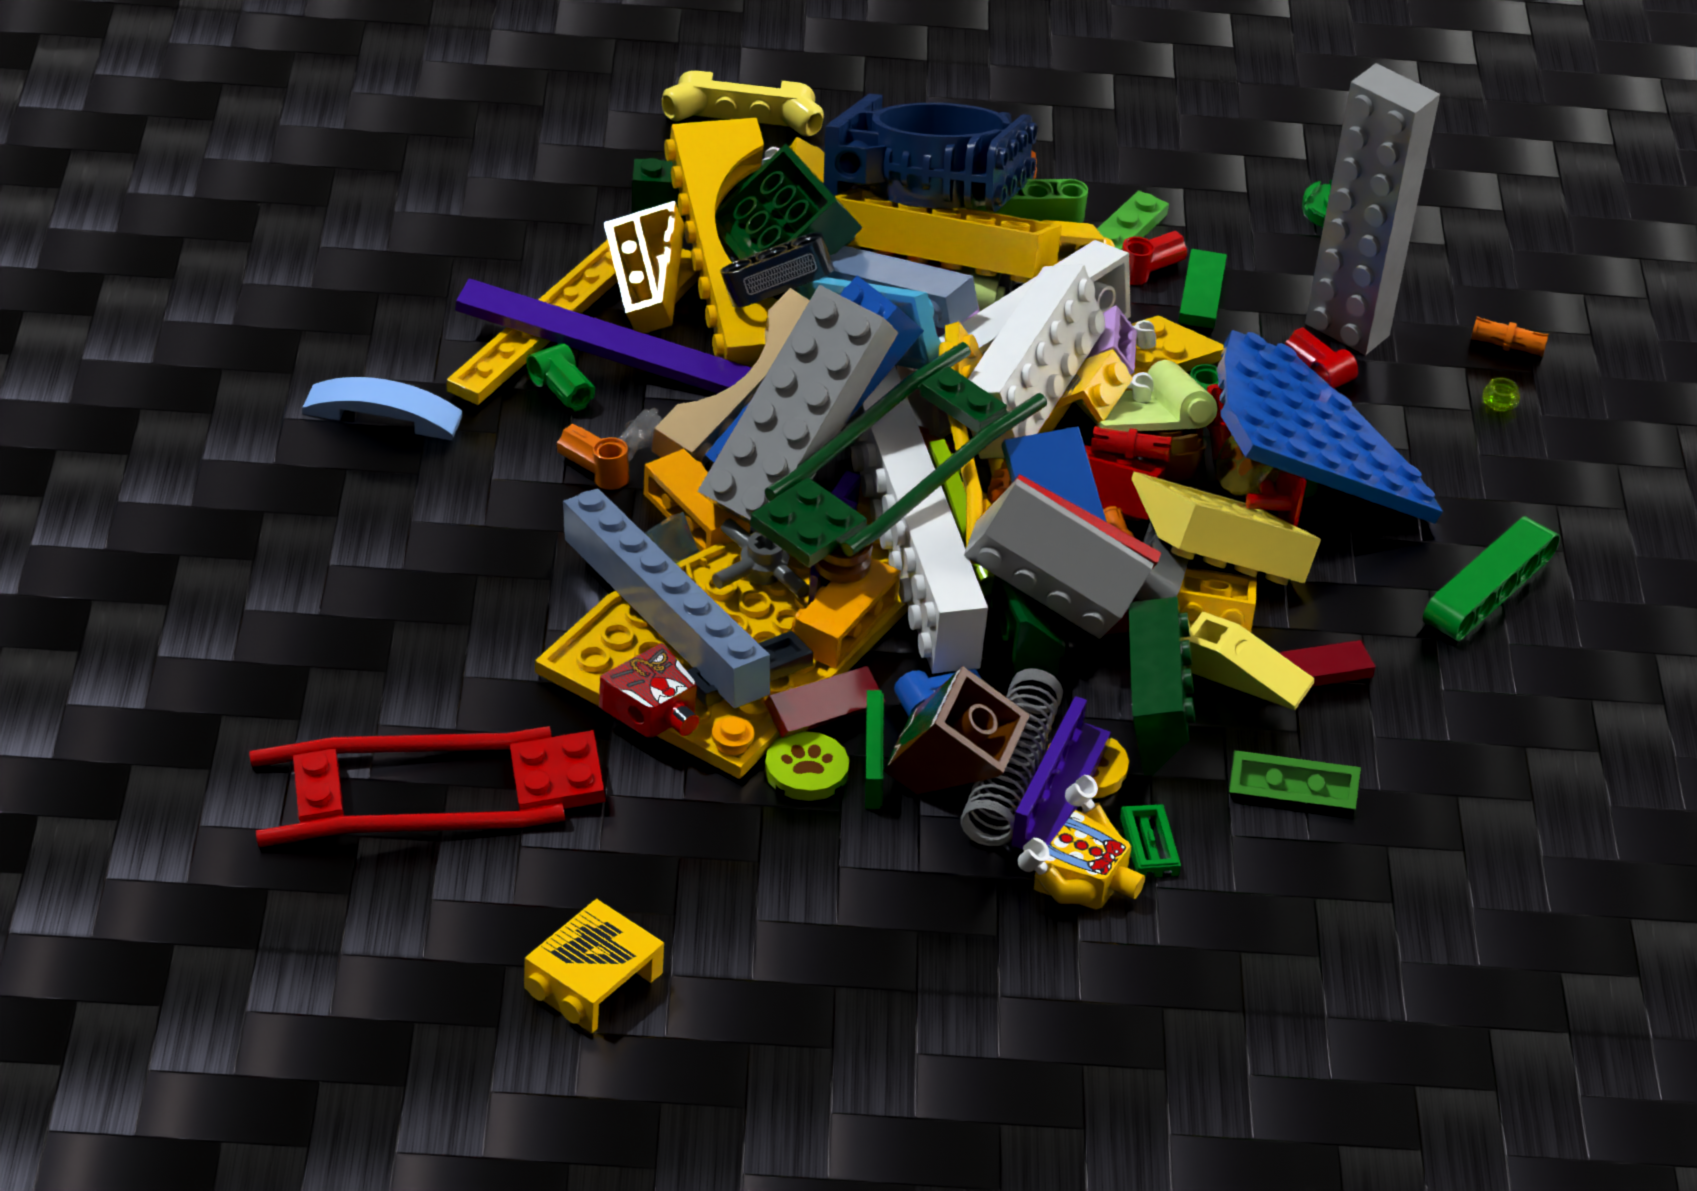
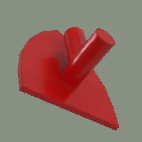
M1279 470L1276 474V486L1273 481L1265 480L1259 486L1262 494H1247L1246 508L1278 511L1279 518L1298 527L1307 481L1303 477Z

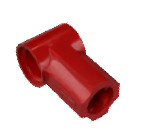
M1175 230L1150 240L1136 236L1125 239L1122 250L1129 253L1130 284H1144L1148 281L1151 271L1186 259L1188 249L1185 246L1183 236Z
M1304 327L1293 331L1291 337L1285 342V345L1292 348L1309 368L1315 371L1334 389L1354 380L1358 375L1357 361L1348 350L1340 349L1334 352Z

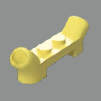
M688 71L679 78L677 85L667 88L663 92L662 97L663 112L674 122H679L694 115L730 120L757 118L758 123L789 126L801 136L810 137L819 132L824 119L823 109L815 103L813 90L806 84L782 81L781 88L713 81L712 72Z

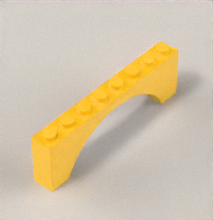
M757 118L672 124L670 139H666L664 143L665 157L667 161H672L673 163L671 168L673 188H679L678 209L681 216L685 215L687 220L685 221L684 228L686 242L692 243L694 248L691 252L692 267L694 271L700 272L698 289L700 298L707 301L705 308L706 324L708 328H713L715 333L712 337L713 352L717 357L752 368L760 358L765 347L764 332L768 310L778 300L770 297L745 307L735 308L732 306L720 273L723 267L732 262L721 245L716 229L715 215L728 192L742 179L761 168L764 143Z

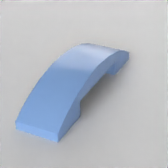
M368 377L336 378L313 384L302 407V414L339 421L344 410L412 421L415 426V434L446 440H453L462 418V410L428 391L396 381Z

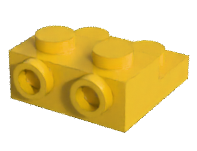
M1187 567L1181 588L1176 596L1178 597L1180 613L1188 612L1190 628L1203 611L1235 622L1251 633L1256 606L1257 577Z

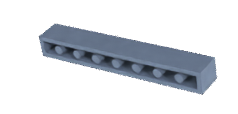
M720 237L721 245L731 262L740 260L725 240ZM843 246L836 254L830 255L834 271L825 277L852 281L858 275L869 284L927 292L934 308L933 320L935 327L945 329V325L958 321L962 323L979 309L974 279L971 275L848 246Z
M597 488L563 501L565 540L693 668L696 667L700 671V675L711 686L714 685L718 689V693L734 709L770 695V654Z

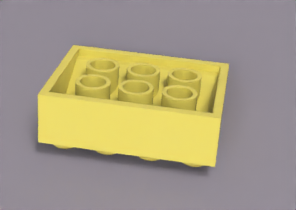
M1134 471L1131 479L1158 538L1172 545V553L1191 560L1194 559L1195 554L1202 555L1204 562L1220 568H1225L1227 562L1235 564L1234 569L1236 571L1253 577L1257 576L1258 571L1266 573V579L1282 585H1287L1289 579L1305 584L1321 541L1320 538L1265 510L1247 509L1246 503Z

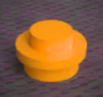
M739 717L722 718L712 727V740L717 749L726 755L744 753L754 739L753 726L747 720Z

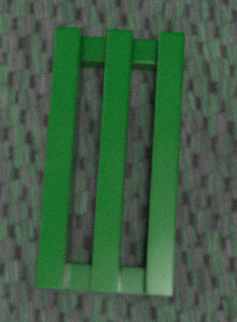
M1164 805L1122 807L1120 818L1126 840L1131 845L1130 854L1135 871L1145 875V878L1147 872H1153L1154 878L1163 877L1164 871H1169L1171 876H1179L1181 863ZM1136 816L1138 819V823L1140 826V830L1142 833V837L1144 840L1149 860H1146L1145 854L1143 851V847L1134 817ZM1148 816H1154L1166 859H1160Z

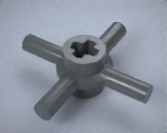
M731 518L723 522L721 531L741 547L742 551L741 561L713 574L712 580L718 589L747 576L750 581L760 585H770L779 580L798 598H802L808 593L809 585L787 567L789 564V553L759 532L750 535Z

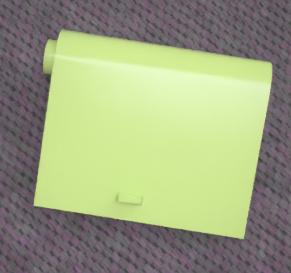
M1170 360L1158 361L1148 371V374L1153 379L1154 391L1151 392V401L1147 403L1137 402L1133 399L1132 390L1124 391L1105 421L1097 423L1082 399L1074 401L1099 428L1129 432V428L1138 429V431L1199 429L1212 423L1218 409L1214 397L1178 364Z

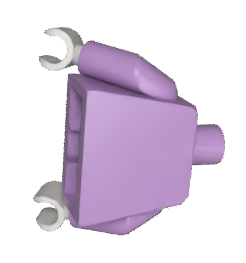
M1116 305L1103 313L1105 329L1086 358L1114 349L1120 360L1126 365L1129 374H1132L1135 369L1136 345L1143 349L1155 347L1156 333L1154 325L1147 320L1139 321L1135 326H1132L1131 322L1128 321ZM1145 372L1135 374L1127 388L1132 389L1135 401L1147 403L1151 401V392L1154 391L1153 379Z

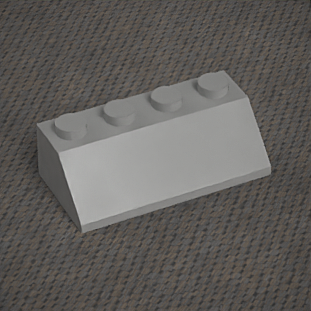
M1016 479L976 521L964 556L1099 639L1123 617L1154 565L1151 561L1019 479Z

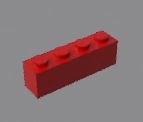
M1084 445L1102 508L1105 509L1110 506H1116L1117 510L1121 508L1124 513V519L1141 522L1144 519L1149 520L1150 518L1131 478L1135 471L1164 480L1166 466L1136 458L1134 460L1125 459V455L1091 451L1090 446Z

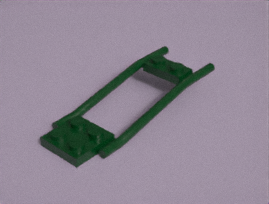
M961 342L908 375L798 468L765 489V496L770 502L751 513L750 526L808 568L840 547L846 556L851 557L884 535L992 441L1047 406V399L1043 394L1037 393L1011 411H1007L1006 404L951 368L971 353L969 346ZM919 389L920 395L977 434L873 523L868 525L867 518L811 480L810 477L913 391Z

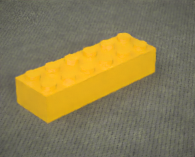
M859 188L835 196L863 227L856 234L854 240L846 245L848 247L861 249V247L873 249L874 253L894 257L895 253L907 255L906 260L916 263H928V260L940 261L941 267L952 270H961L963 266L975 268L976 274L984 276H997V272L1010 274V280L1027 283L1038 276L1043 267L1057 264L1062 225L976 209L908 206L884 200L874 195L870 190Z

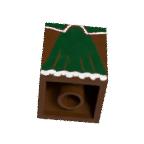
M962 666L911 713L883 771L916 795L999 777L1005 771L1030 714Z

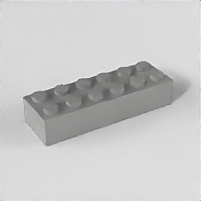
M819 285L699 487L698 492L714 505L750 524L751 513L770 502L765 496V489L794 471L841 432L898 332L884 317Z

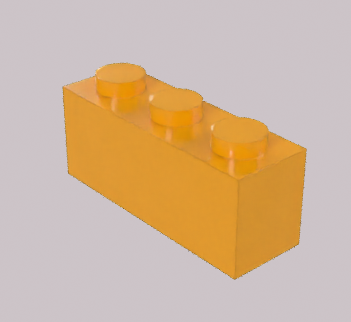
M681 449L645 464L643 494L700 552L718 543L726 546L734 542L721 531V525L729 518L733 519L750 534L749 523L714 505L698 492L708 472L700 461H696L685 449Z
M871 557L870 571L861 580L851 583L831 581L827 586H822L817 591L814 600L805 609L801 608L796 613L792 622V631L813 651V659L836 669L898 601L901 570Z

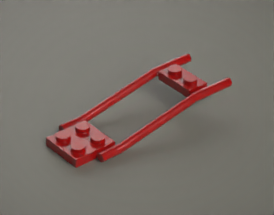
M550 726L510 733L331 737L249 751L252 768L294 762L300 823L256 830L259 848L343 833L525 828L565 821L564 809L606 802L594 730L555 737L551 736ZM511 750L520 811L344 816L337 754Z

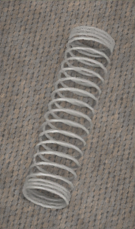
M1024 669L1017 672L1012 678L1006 698L1012 702L1014 701L1017 706L1026 712L1043 714L1045 718L1039 719L1030 714L1028 720L1038 722L1042 727H1034L1026 723L1024 728L1034 730L1038 736H1031L1025 732H1022L1020 736L1031 739L1035 743L1034 745H1028L1020 740L1017 742L1018 746L1028 748L1032 753L1025 754L1017 749H1014L1012 753L1025 757L1029 762L1021 763L1013 758L1009 760V763L1022 766L1026 771L1018 772L1010 767L1005 768L1006 772L1018 775L1022 780L1014 781L1001 775L995 777L1015 784L1019 788L1018 790H1010L1005 786L997 785L991 779H987L990 784L984 785V780L975 782L972 786V791L965 805L960 823L963 831L969 838L979 844L1001 846L1008 843L1013 837L1015 814L1013 815L1010 811L1016 812L1035 775L1042 751L1045 748V742L1048 740V734L1051 731V726L1054 723V718L1063 696V689L1059 681L1046 671ZM1026 680L1041 681L1055 691L1057 700L1040 687L1027 685L1015 688V686ZM1029 688L1039 690L1045 693L1053 703L1049 705L1045 700L1033 695H1018L1017 691ZM1028 697L1036 699L1042 702L1045 706H1037L1030 704L1022 698ZM1024 783L1025 787L1022 788L1019 784ZM996 787L999 790L1011 793L1015 799H1007L1001 795L993 794L988 788ZM984 789L987 793L981 794L980 790ZM991 796L1008 802L1012 808H1007L995 801L986 800L984 797ZM1012 802H1018V805L1015 806ZM979 809L988 817L997 820H1007L1009 825L1002 827L987 824L975 814L974 810ZM983 809L996 811L1003 817L991 815ZM970 812L977 821L987 827L1001 830L1010 828V831L1001 836L983 833L973 825L968 813Z

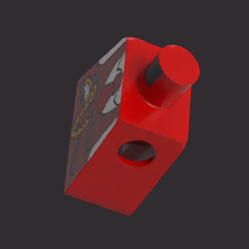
M663 643L600 676L599 707L645 737H655L671 727L682 736H687L699 724V716L694 713L696 708V683Z

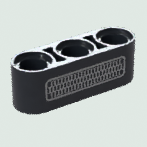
M815 232L732 262L723 267L720 273L732 306L740 308L781 294L790 288L794 289L825 277L834 271V265L823 234Z

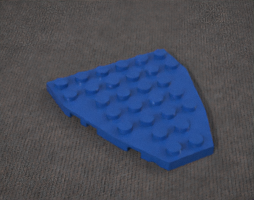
M1234 330L1230 332L1223 346L1222 359L1217 367L1218 386L1223 389L1219 399L1221 403L1225 404L1221 410V417L1246 458L1434 524L1437 522L1443 510L1434 498L1435 493L1421 479V472L1409 464L1352 406V402L1347 397L1330 387L1289 346L1278 343L1277 346L1267 343L1262 337L1252 332H1248L1246 335Z

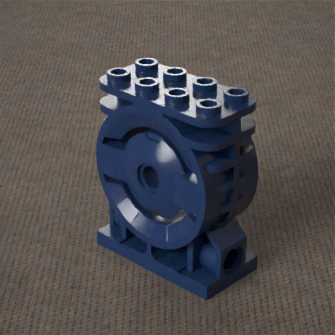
M869 93L825 126L824 184L834 196L843 194L853 185L870 186V191L877 197L903 205L943 209L966 208L971 210L985 205L988 212H997L1026 185L1028 179H1033L1035 175L1036 160L1031 158L1032 144H1035L1037 139L1038 126L1037 123L1032 122L1031 115L1022 114L1012 123L1010 113H998L981 107L952 103H910L882 109L883 95Z

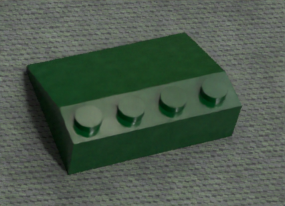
M787 144L778 150L718 208L715 215L717 232L739 259L815 232L823 234L829 254L833 255L843 246L850 244L856 234L863 228Z

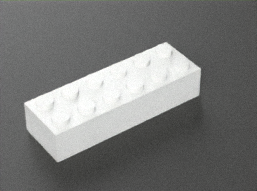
M1085 264L1043 267L968 379L1006 404L1007 411H1011L1037 393L1043 394L1047 399V406L992 441L978 453L980 459L1004 458L1001 444L1005 439L1033 435L1039 432L1103 333L1105 318L1103 313L1099 311L1095 299L1094 283L1088 277ZM970 429L971 434L974 437L977 433Z

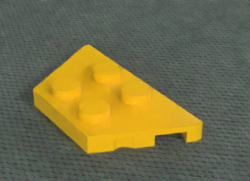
M1159 315L1145 320L1150 321L1154 325L1156 346L1150 349H1143L1136 345L1134 373L1130 375L1133 377L1138 373H1148L1153 364L1162 360L1173 361L1185 372H1188L1196 365L1213 364L1221 361L1224 345Z

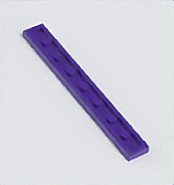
M470 278L456 300L455 311L558 344L565 343L571 348L716 394L736 384L752 369L736 362Z

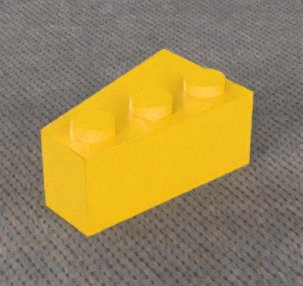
M675 201L604 223L626 314L634 331L644 334L671 326L673 323L685 228Z

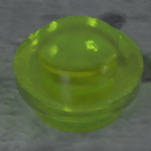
M1494 378L1484 388L1482 398L1492 409L1507 411L1518 406L1520 393L1517 384L1512 380Z

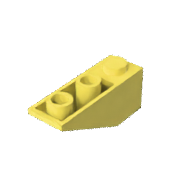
M1202 611L1190 628L1191 637H1184V641H1190L1192 665H1186L1187 669L1191 668L1193 674L1296 710L1314 684L1312 676L1235 622Z

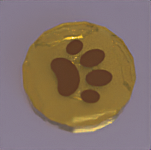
M1232 435L1220 449L1215 464L1216 478L1221 486L1235 496L1241 495L1244 498L1247 497L1248 493L1260 494L1259 486L1263 481L1271 480L1276 482L1280 475L1277 468L1246 458Z

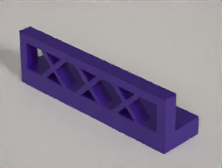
M1074 697L1015 812L1011 846L1023 850V846L1033 838H1039L1048 847L1073 812L1077 810L1078 806H1073L1067 802L1065 798L1066 790L1083 775H1089L1093 778L1111 739L1110 731L1084 723L1086 699Z

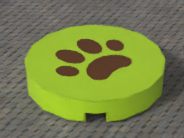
M804 731L785 738L780 737L767 750L765 774L769 784L775 789L777 785L780 789L785 790L784 795L792 799L805 801L826 799L835 794V789L840 786L843 787L847 782L849 758L846 750L835 739L824 734Z

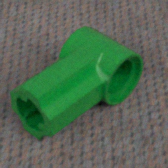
M565 343L527 356V369L534 384L538 387L547 385L566 407H571L574 411L582 410L595 397V386L576 367L575 357L569 346Z

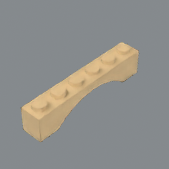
M790 288L768 310L764 332L765 347L760 358L749 373L733 386L714 396L694 402L677 404L654 428L651 451L662 458L685 449L696 461H700L704 466L710 460L705 454L737 418L741 410L751 401L810 300Z

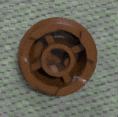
M1203 428L1138 431L1141 434L1172 437V447L1169 450V462L1135 456L1136 459L1166 466L1164 480L1173 483L1190 479L1196 475L1207 447V441L1203 438Z

